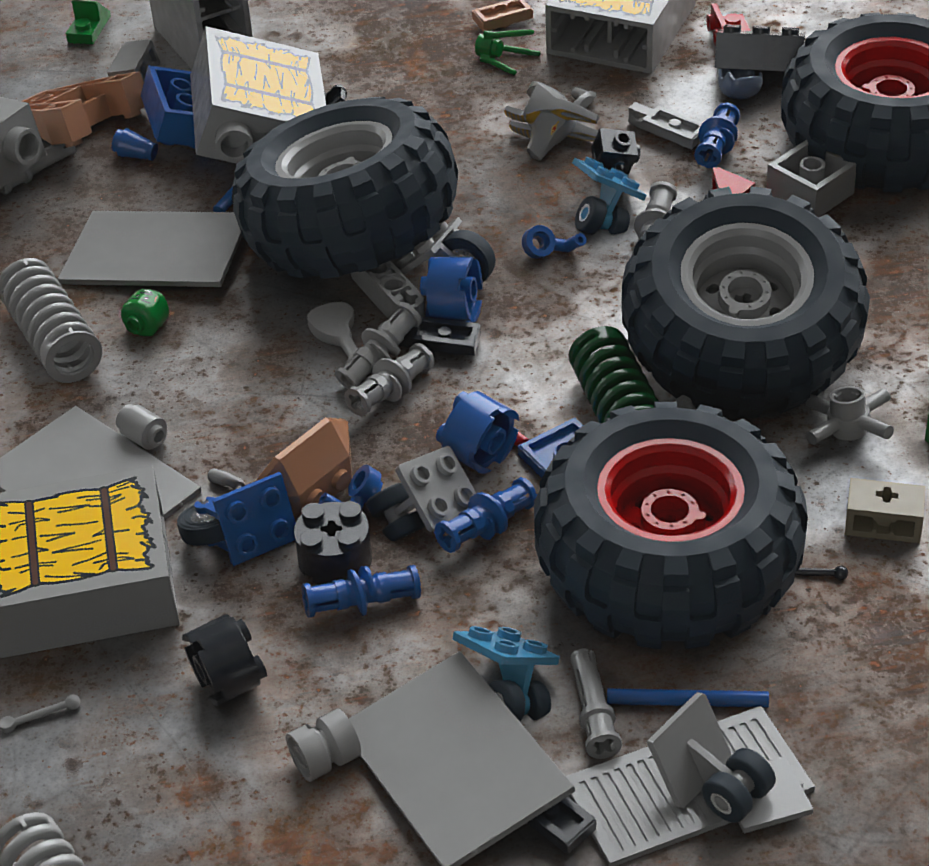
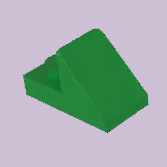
M72 0L75 19L66 32L67 42L93 45L111 17V13L99 2Z

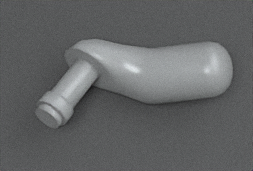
M211 469L207 475L210 482L229 486L235 490L246 486L241 478L219 469Z

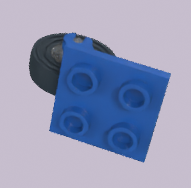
M280 472L217 498L206 497L205 501H196L194 505L184 510L177 519V527L185 543L194 546L216 545L228 552L233 566L295 540L294 526L296 522L283 476Z

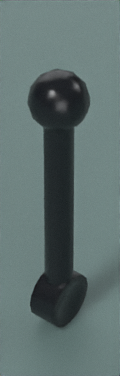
M842 565L837 566L835 569L799 568L795 575L834 576L838 580H844L848 576V570Z

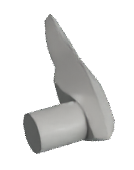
M575 87L571 92V96L576 99L573 103L586 109L595 99L596 93Z

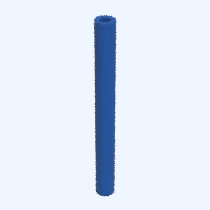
M607 688V704L683 706L695 693L699 692L706 694L710 706L769 707V691Z

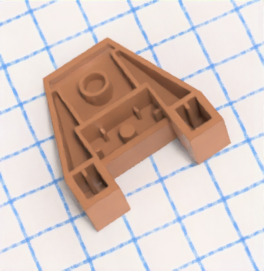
M140 71L124 73L42 91L22 100V102L29 103L41 138L52 145L65 144L68 148L83 143L82 138L93 133L90 126L111 116L124 115L125 119L140 115V109L144 108L140 96L144 82Z

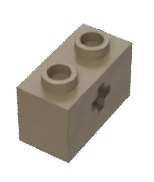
M850 478L844 535L920 543L924 520L926 486Z

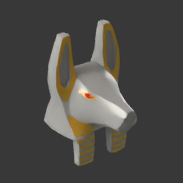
M538 81L531 82L527 89V94L530 98L524 110L506 105L505 115L513 119L509 124L510 129L517 134L530 137L527 152L538 161H541L566 136L579 140L594 141L598 130L579 122L584 121L597 124L599 120L597 114L568 101L559 91Z

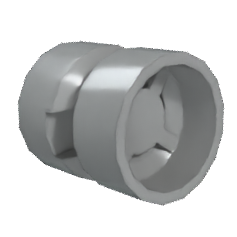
M335 709L317 718L315 727L305 724L286 734V743L291 757L302 776L309 782L329 773L332 763L342 766L360 757L362 754L357 733L349 718L341 709Z

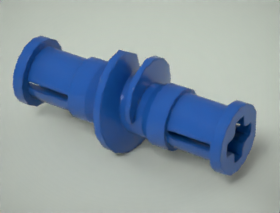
M728 102L719 104L714 111L713 117L706 119L701 124L698 134L700 144L694 154L695 160L699 165L706 168L716 167L721 161L722 154L728 153L734 147L738 138L736 125L740 120V111L735 105ZM728 109H730L731 112L729 116H725ZM707 153L710 154L708 160L704 161Z
M520 477L514 480L512 486L504 491H498L493 495L483 492L474 494L469 499L468 509L460 512L457 517L450 521L443 520L435 525L434 533L439 545L445 551L453 553L459 550L461 544L470 538L474 539L481 536L484 539L490 540L494 537L495 533L501 534L505 532L508 527L507 520L513 517L516 512L523 508L530 509L534 507V500L537 496L534 486L526 478Z
M415 565L407 566V569L403 571L375 573L373 576L368 566H361L358 575L353 569L348 570L347 580H333L332 583L310 586L309 583L302 584V600L308 618L314 617L316 612L337 609V611L345 610L356 605L361 615L365 616L367 615L368 603L390 602L391 599L411 596L412 599H418L421 596L420 578Z

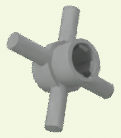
M844 386L834 389L829 395V400L810 394V398L806 401V406L826 414L828 421L807 432L808 442L815 445L832 434L840 440H857L864 437L867 432L884 439H890L894 428L891 425L871 418L870 415L871 411L890 401V393L886 389H881L866 398L865 392L861 388Z

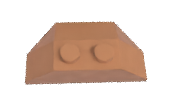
M325 417L277 454L257 479L258 481L277 472L282 474L295 522L302 515V508L305 505L318 503L321 495L325 492L334 497L350 484L352 479L351 445L348 421L343 418Z

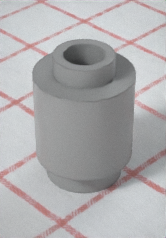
M128 404L117 414L116 426L119 428L120 433L144 449L152 450L161 445L166 439V421L143 406Z

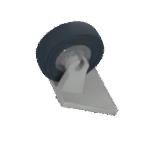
M457 217L449 224L445 221L441 222L440 230L433 237L416 245L412 252L402 256L396 264L399 266L398 269L405 275L425 260L429 261L430 257H474L480 264L482 281L485 282L494 270L495 254L490 244L482 236L469 230H459L457 227L462 223V220Z

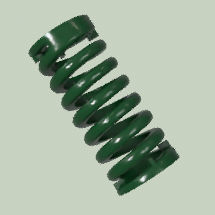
M611 326L595 327L582 333L573 342L568 353L569 362L599 423H605L606 419L610 418V411L630 405L636 410L654 408V402H659L640 364L636 361L637 359L633 351L630 350L627 339L619 329Z

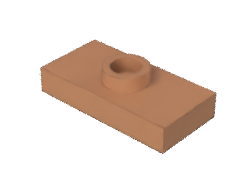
M507 0L472 10V19L483 32L485 30L505 28L511 24L533 18V9L525 0Z

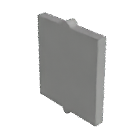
M786 756L768 760V763L774 770L776 783L763 798H752V810L738 822L743 833L813 814V807L803 790V780L797 779Z

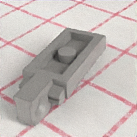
M634 102L628 107V122L640 129L689 149H693L700 142L698 134L702 122L659 105L653 109Z

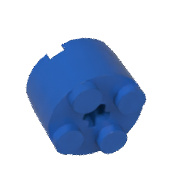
M474 257L429 258L427 276H422L420 281L421 295L427 298L426 317L465 322L477 321L482 305V300H476L477 289H483L482 272L477 259H474Z
M463 391L455 398L453 410L446 423L439 427L436 433V440L441 443L442 448L450 446L458 461L480 474H486L492 471L487 468L492 462L495 461L500 464L510 453L518 435V429L513 427L514 419L519 421V415L516 411L480 391L471 393Z

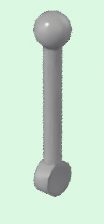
M70 694L65 701L16 718L5 716L0 719V729L3 733H11L17 725L66 708L71 710L77 709L80 706L81 700L78 695Z

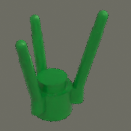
M533 29L498 32L485 30L483 34L477 37L475 42V53L477 56H480V62L489 63L512 75H516V70L494 59L500 57L503 51L532 56L541 55L540 51L504 45L503 41L499 40V38L533 35Z

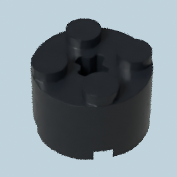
M354 501L345 503H309L302 508V515L294 526V537L299 568L304 575L306 573L313 578L314 583L321 585L332 583L333 580H347L348 570L353 569L358 574L361 566L370 567L372 550L369 523L358 503Z
M224 614L182 635V640L191 643V645L184 647L193 672L202 688L210 685L215 694L208 698L215 706L259 686L261 683L260 679L267 676V671L261 658L258 655L253 656L247 644L252 638L248 627L242 619L236 621L234 617Z

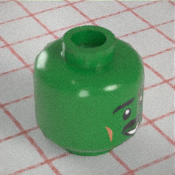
M151 289L136 291L121 308V319L126 329L133 334L141 336L154 335L169 317V307L165 297L160 292Z

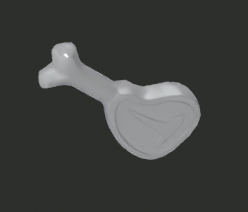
M331 302L312 309L307 314L309 330L320 341L330 345L341 346L348 356V360L345 362L346 365L358 350L351 334V328L355 320L352 306L345 302Z

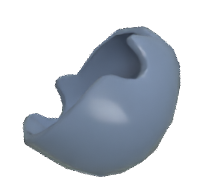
M718 69L719 88L729 98L744 100L756 95L762 87L763 78L761 72L756 76L755 71L749 69Z

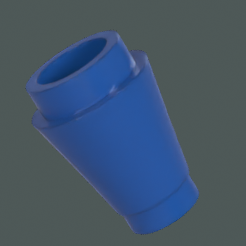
M128 128L124 130L118 129L113 136L111 148L120 157L154 160L157 155V143Z

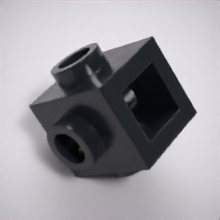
M600 128L591 146L592 159L602 163V167L611 170L613 167L629 175L634 163H637L640 158V146L636 145L635 132Z

